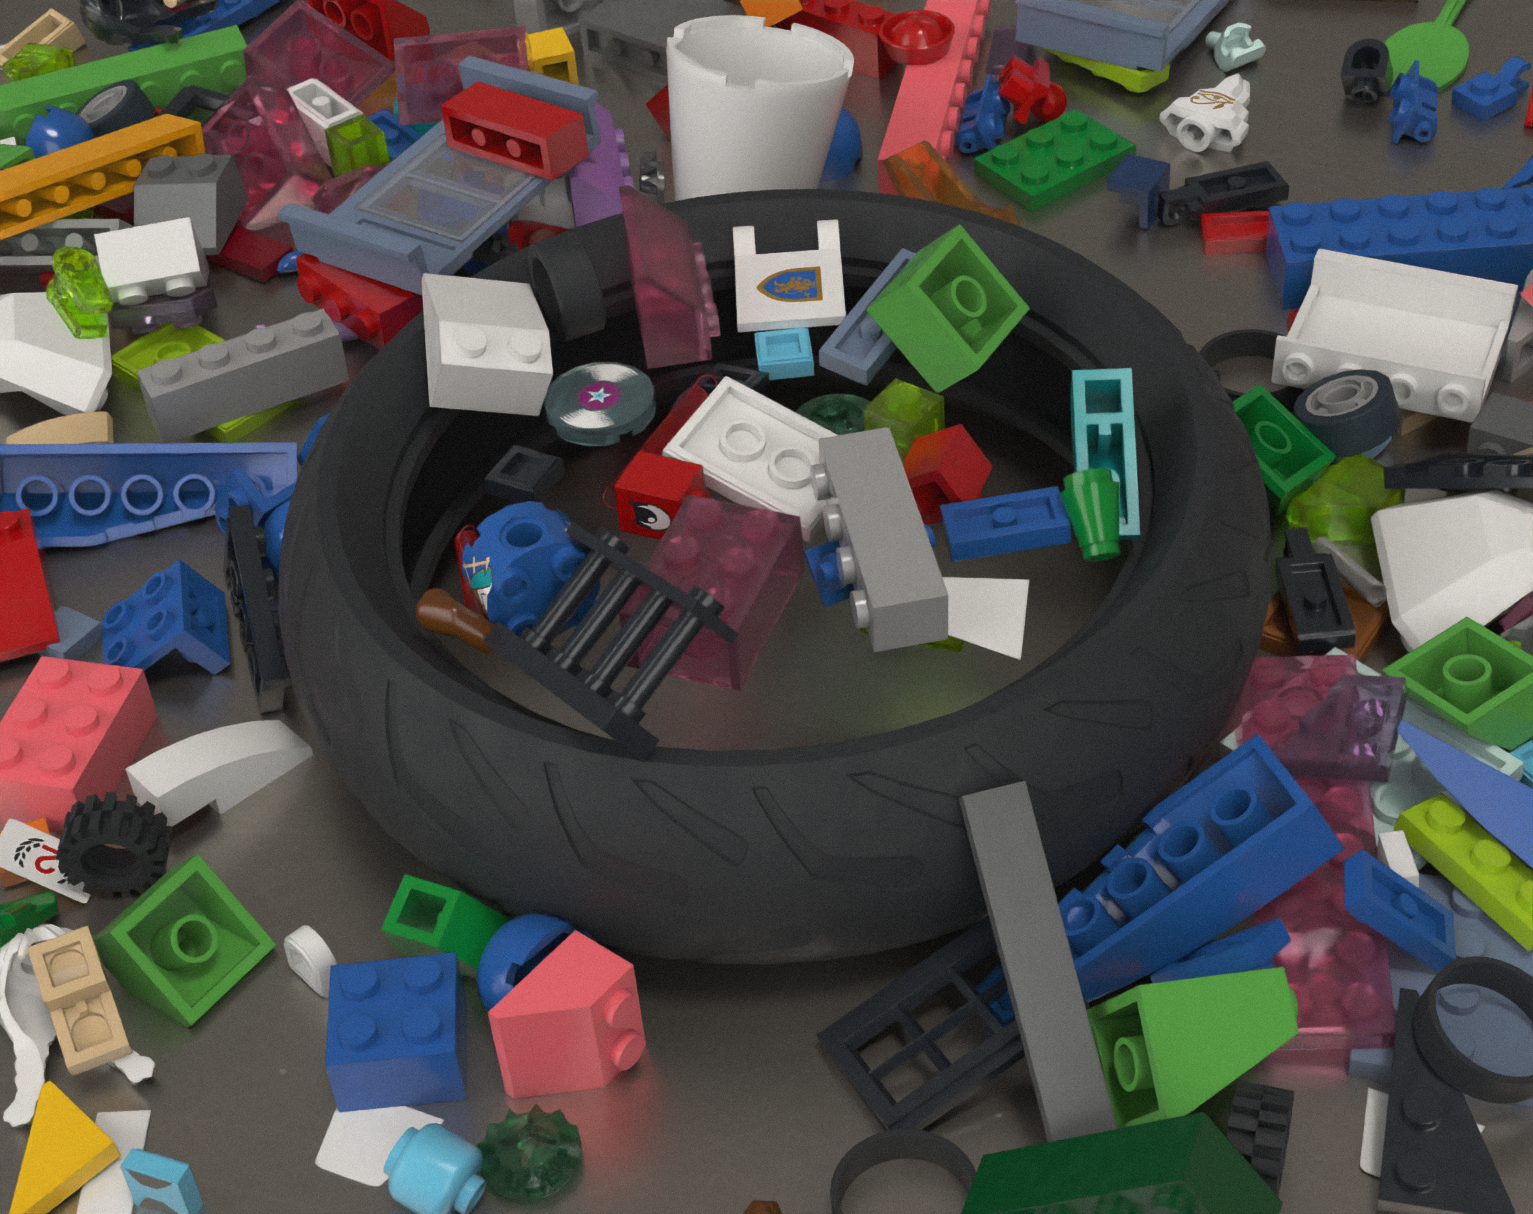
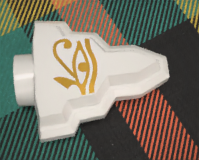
M1235 74L1225 78L1215 88L1199 89L1190 97H1179L1160 113V122L1166 126L1171 136L1178 138L1180 143L1192 152H1201L1207 147L1230 152L1234 146L1240 145L1248 134L1249 125L1246 122L1249 111L1246 107L1250 102V82L1243 80L1240 74Z

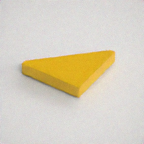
M50 1080L41 1087L9 1214L49 1213L121 1156L114 1141Z

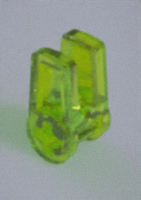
M67 246L59 248L54 252L52 258V267L55 274L54 279L49 281L47 285V300L54 306L75 338L95 339L105 337L108 326L102 313H108L112 310L113 298L97 265L96 258L90 252L78 247Z

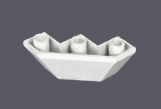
M99 291L10 293L0 295V393L23 391L65 416L98 412L107 399L108 389L106 386L112 375L106 295Z
M1490 489L1403 502L1379 510L1370 517L1383 582L1387 589L1391 621L1401 634V641L1409 653L1465 617H1469L1487 628L1500 616L1533 602L1532 503L1500 490Z

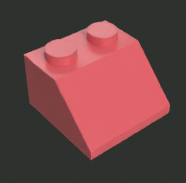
M576 930L488 1012L505 1093L514 1099L605 1088L622 1070L631 1068L638 1061L643 1049L646 1047L634 965Z

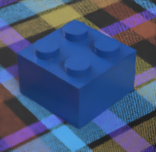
M456 952L331 965L325 1067L339 1113L467 1100V997Z

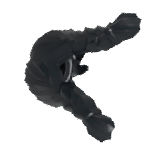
M154 0L79 1L81 21L87 29L92 32L96 39L114 46H122L125 43L135 44L138 41L152 45L166 42L178 44L179 39L183 38L182 28L170 25L196 19L199 15L204 16L215 12L219 0H198L167 8Z

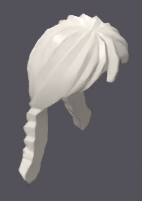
M53 924L40 925L34 928V930L27 928L24 934L17 933L13 939L0 948V1024L14 1043L13 1050L17 1057L14 1063L17 1075L14 1080L18 1092L16 1093L15 1100L4 1111L3 1115L4 1122H9L12 1127L22 1128L25 1125H32L41 1087L46 1083V1063L49 1058V1047L57 1037L50 1012L44 1004L27 950L30 946L74 931L57 927ZM134 1050L130 1055L107 1063L124 1073L132 1085L138 1084L141 1080L151 1078L153 1068L156 1065L150 1057L140 1056Z

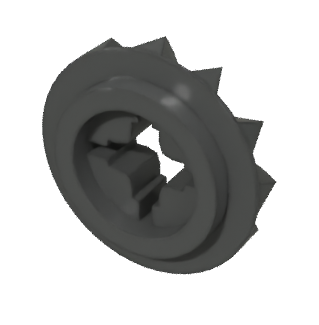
M657 151L645 152L640 158L639 208L664 203V161H658Z

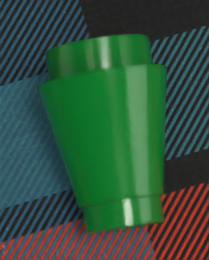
M1107 468L1088 469L1064 477L1065 491L1060 493V497L1079 547L1083 552L1084 561L1096 562L1119 556L1120 483L1113 481L1111 470Z

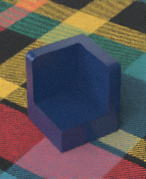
M1127 154L1107 179L1106 189L1119 193V202L1139 206V228L1149 230L1158 218V193L1169 190L1170 163Z

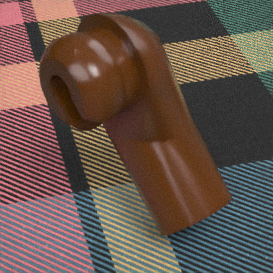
M437 588L430 589L417 602L415 606L416 618L426 631L459 638L486 655H489L494 650L483 641L496 624L453 599L447 591Z

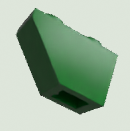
M404 874L381 931L397 954L404 957L456 952L461 975L477 979L481 955L488 941L503 924L512 919L462 891Z

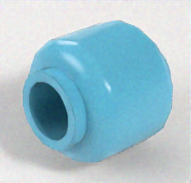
M438 1123L427 1124L420 1130L414 1127L407 1129L394 1145L383 1168L384 1173L390 1176L388 1181L390 1196L416 1214H455L456 1211L461 1214H469L480 1200L487 1185V1181L479 1176L483 1165L481 1150Z

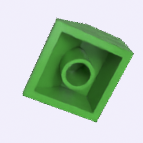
M1469 617L1460 620L1381 670L1382 680L1469 736L1511 751L1533 737V656Z
M199 854L172 867L94 937L103 965L126 991L185 1027L194 1024L276 946L275 942Z

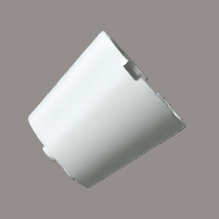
M743 15L710 16L690 20L674 28V37L667 38L666 47L674 201L733 192L774 189H818L853 72L854 57L849 48L836 38L801 24L793 23L791 31L765 26L766 17Z

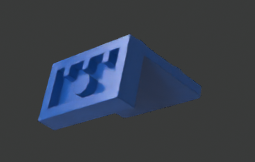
M180 559L165 571L152 575L141 589L125 601H119L112 605L102 619L103 664L146 670L174 648H177L187 661L198 663L213 675H216L230 664L225 593Z

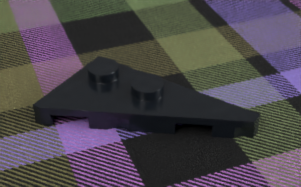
M1400 988L1376 1211L1394 1214H1515L1514 1207L1463 1093L1452 1087L1435 1072L1418 1046L1413 1027L1414 1010L1420 998L1417 990Z

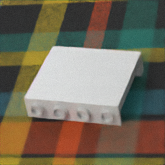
M1318 249L1314 258L1310 288L1287 337L1278 335L1276 338L1271 382L1307 389L1321 379L1343 371L1358 369L1379 371L1389 377L1399 408L1473 423L1484 406L1511 328L1518 285Z

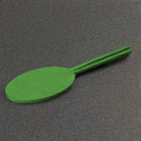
M1447 0L1435 22L1410 25L1397 31L1384 42L1389 50L1394 73L1392 86L1400 73L1407 74L1415 60L1419 61V75L1434 81L1438 87V92L1449 87L1462 75L1469 59V44L1464 34L1452 25L1467 0Z

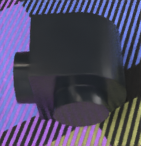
M1371 38L1362 39L1348 48L1344 56L1340 75L1345 95H1351L1352 99L1360 103H1373L1377 100L1378 96H1390L1394 73L1389 50L1383 42Z

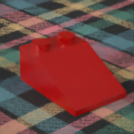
M30 508L15 512H0V662L48 650L47 645L61 642L46 556Z

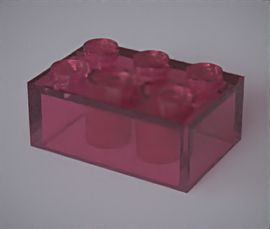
M692 495L686 497L645 568L685 593H688L693 585L704 590L725 607L719 618L739 635L732 644H729L703 627L668 673L669 676L741 691L805 571L800 516ZM641 586L637 588L619 612L621 629L648 594V591ZM670 606L626 666L639 669L681 612Z

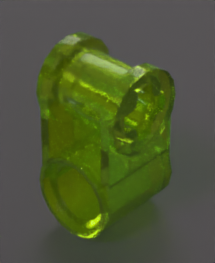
M29 42L13 58L6 61L2 65L4 75L9 78L11 83L74 67L75 58L69 48Z

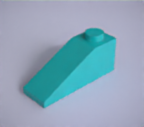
M1132 368L1072 370L1070 407L1074 473L1096 468L1110 469L1113 481L1120 483V540L1140 539Z

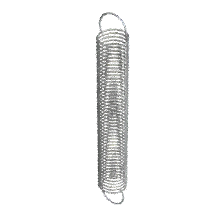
M1320 535L1322 538H1315L1312 542L1314 553L1332 554L1334 562L1337 564L1338 575L1342 580L1375 607L1380 606L1374 604L1380 602L1378 599L1381 596L1384 598L1383 602L1385 601L1387 589L1383 584L1323 535ZM1323 545L1326 549L1320 550L1318 547Z

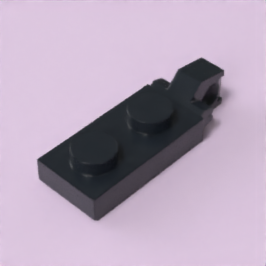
M1268 161L1185 178L1184 186L1158 193L1157 216L1165 226L1185 224L1190 218L1200 220L1201 214L1230 213L1248 208H1261L1271 203L1288 200L1290 186Z
M1307 527L1285 529V549H1283V557L1276 558L1275 576L1297 652L1332 650L1334 647L1338 649L1355 648L1356 628L1332 554L1314 553Z

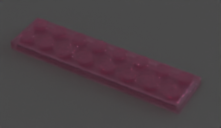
M1356 655L1255 658L1240 696L1242 744L1256 734L1261 736L1311 799L1345 848L1254 913V926L1280 917L1292 940L1272 959L1275 963L1274 968H1285L1288 985L1296 995L1298 1002V1017L1296 1021L1299 1033L1277 1050L1393 1048L1396 1023L1386 937L1369 925L1357 921L1345 909L1344 861L1362 849L1378 860Z

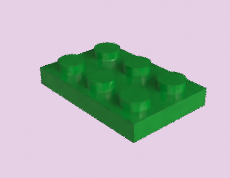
M1075 109L974 158V174L1033 212L1113 172L1127 154L1136 155V145L1085 113Z

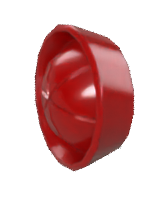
M909 10L897 13L886 19L880 26L879 36L887 54L892 60L906 65H926L934 63L946 55L955 33V25L947 16L938 12Z

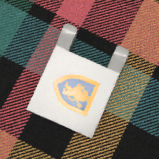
M837 219L817 221L819 250L756 254L754 226L733 227L738 332L840 325L846 318Z

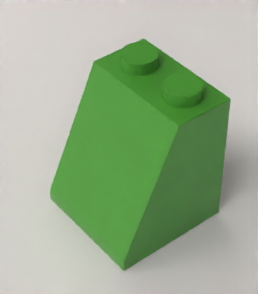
M1284 967L1138 985L1086 1010L1117 1128L1188 1115L1299 1033L1296 1021L1298 1017V1002L1293 989L1288 985Z

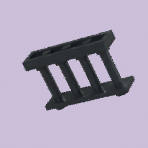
M573 522L566 533L588 549L589 553L531 630L525 626L521 633L516 635L503 624L497 622L483 642L641 760L645 761L660 741L639 725L646 715L642 708L703 627L729 644H732L739 634L719 618L725 607L704 590L693 585L688 593L683 592L626 556L630 548L600 526L593 535ZM608 567L616 570L618 573L561 649L558 650L556 647H553L551 643ZM641 586L647 590L648 594L592 669L588 671L582 668L580 664L637 588ZM670 606L681 612L621 694L610 688Z

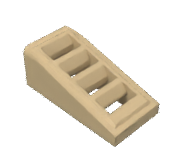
M51 8L0 49V68L17 79L78 50L86 44V41L73 21Z

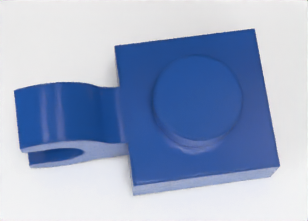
M1519 56L1512 57L1503 65L1497 76L1485 71L1452 89L1451 103L1484 122L1516 105L1517 95L1522 94L1529 88V82L1521 79L1519 76L1531 68V63Z

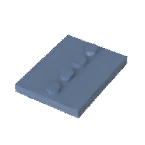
M1419 873V889L1451 910L1454 914L1456 960L1473 956L1494 958L1510 963L1533 977V950L1528 952L1446 877ZM1372 927L1369 928L1348 1076L1390 1083L1400 988L1417 990L1419 996H1421L1438 972L1413 955H1407L1401 951L1394 942ZM1454 984L1437 991L1436 1010L1439 1021L1448 1038L1460 1052L1479 1066L1498 1074L1513 1077L1533 1075V1023L1516 1004L1491 989L1472 984ZM1533 1096L1524 1101L1511 1104L1533 1108Z

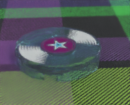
M594 362L575 367L557 377L548 388L544 407L549 425H553L556 428V434L565 441L584 446H607L620 442L619 435L632 430V435L634 436L643 431L654 418L656 398L655 390L649 377L637 368L617 362Z

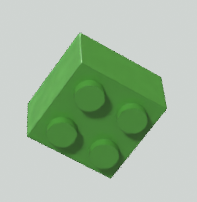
M959 224L919 250L868 306L866 311L938 394L979 370L1030 308Z

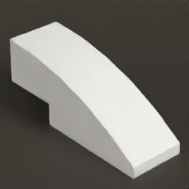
M280 720L251 721L223 726L188 737L160 749L127 767L126 772L134 796H137V802L141 806L146 801L155 805L154 815L163 812L168 818L166 826L173 827L207 804L221 815L313 756L312 748Z

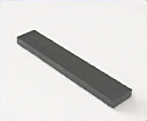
M1026 781L962 796L959 798V803L1047 1140L1051 1142L1118 1129Z

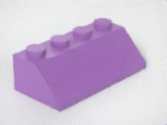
M594 102V108L602 143L591 151L588 157L580 161L567 173L575 227L638 209L633 179L630 175L628 154L625 150L622 128L614 129L611 112Z

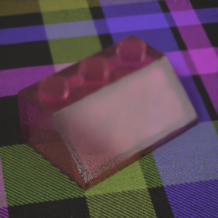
M525 26L394 38L400 125L440 122L443 120L440 105L464 90L458 64L468 56L533 73L532 46Z
M248 76L202 128L205 153L211 155H232L249 199L237 220L241 227L256 231L282 223L283 221L279 220L277 212L291 202L313 209L335 186L289 91Z
M618 186L629 273L647 369L711 360L710 337L720 336L716 304H713L709 273L706 272L702 242L692 243L688 223L632 186Z

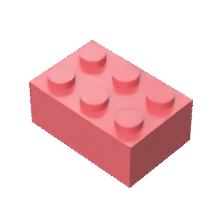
M41 656L0 721V824L6 825L7 821L11 818L27 823L45 817L50 831L62 833L66 814L71 812L72 805L78 800L85 804L87 796L96 794L100 801H104L106 792L116 791L126 774V768L131 765L158 718L143 669Z

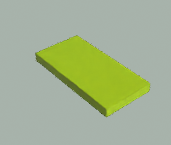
M178 314L111 356L112 375L142 393L136 371L153 366L161 360L174 359L198 351L206 345L221 343L226 340ZM304 396L204 431L224 443H235L304 398Z

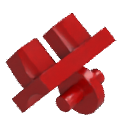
M1012 55L999 74V81L1002 83L998 89V94L1013 103V118L1025 124L1029 119V109L1036 118L1043 121H1052L1060 117L1067 107V96L1059 84L1050 82L1049 63L1038 57L1033 66H1031L1018 56Z

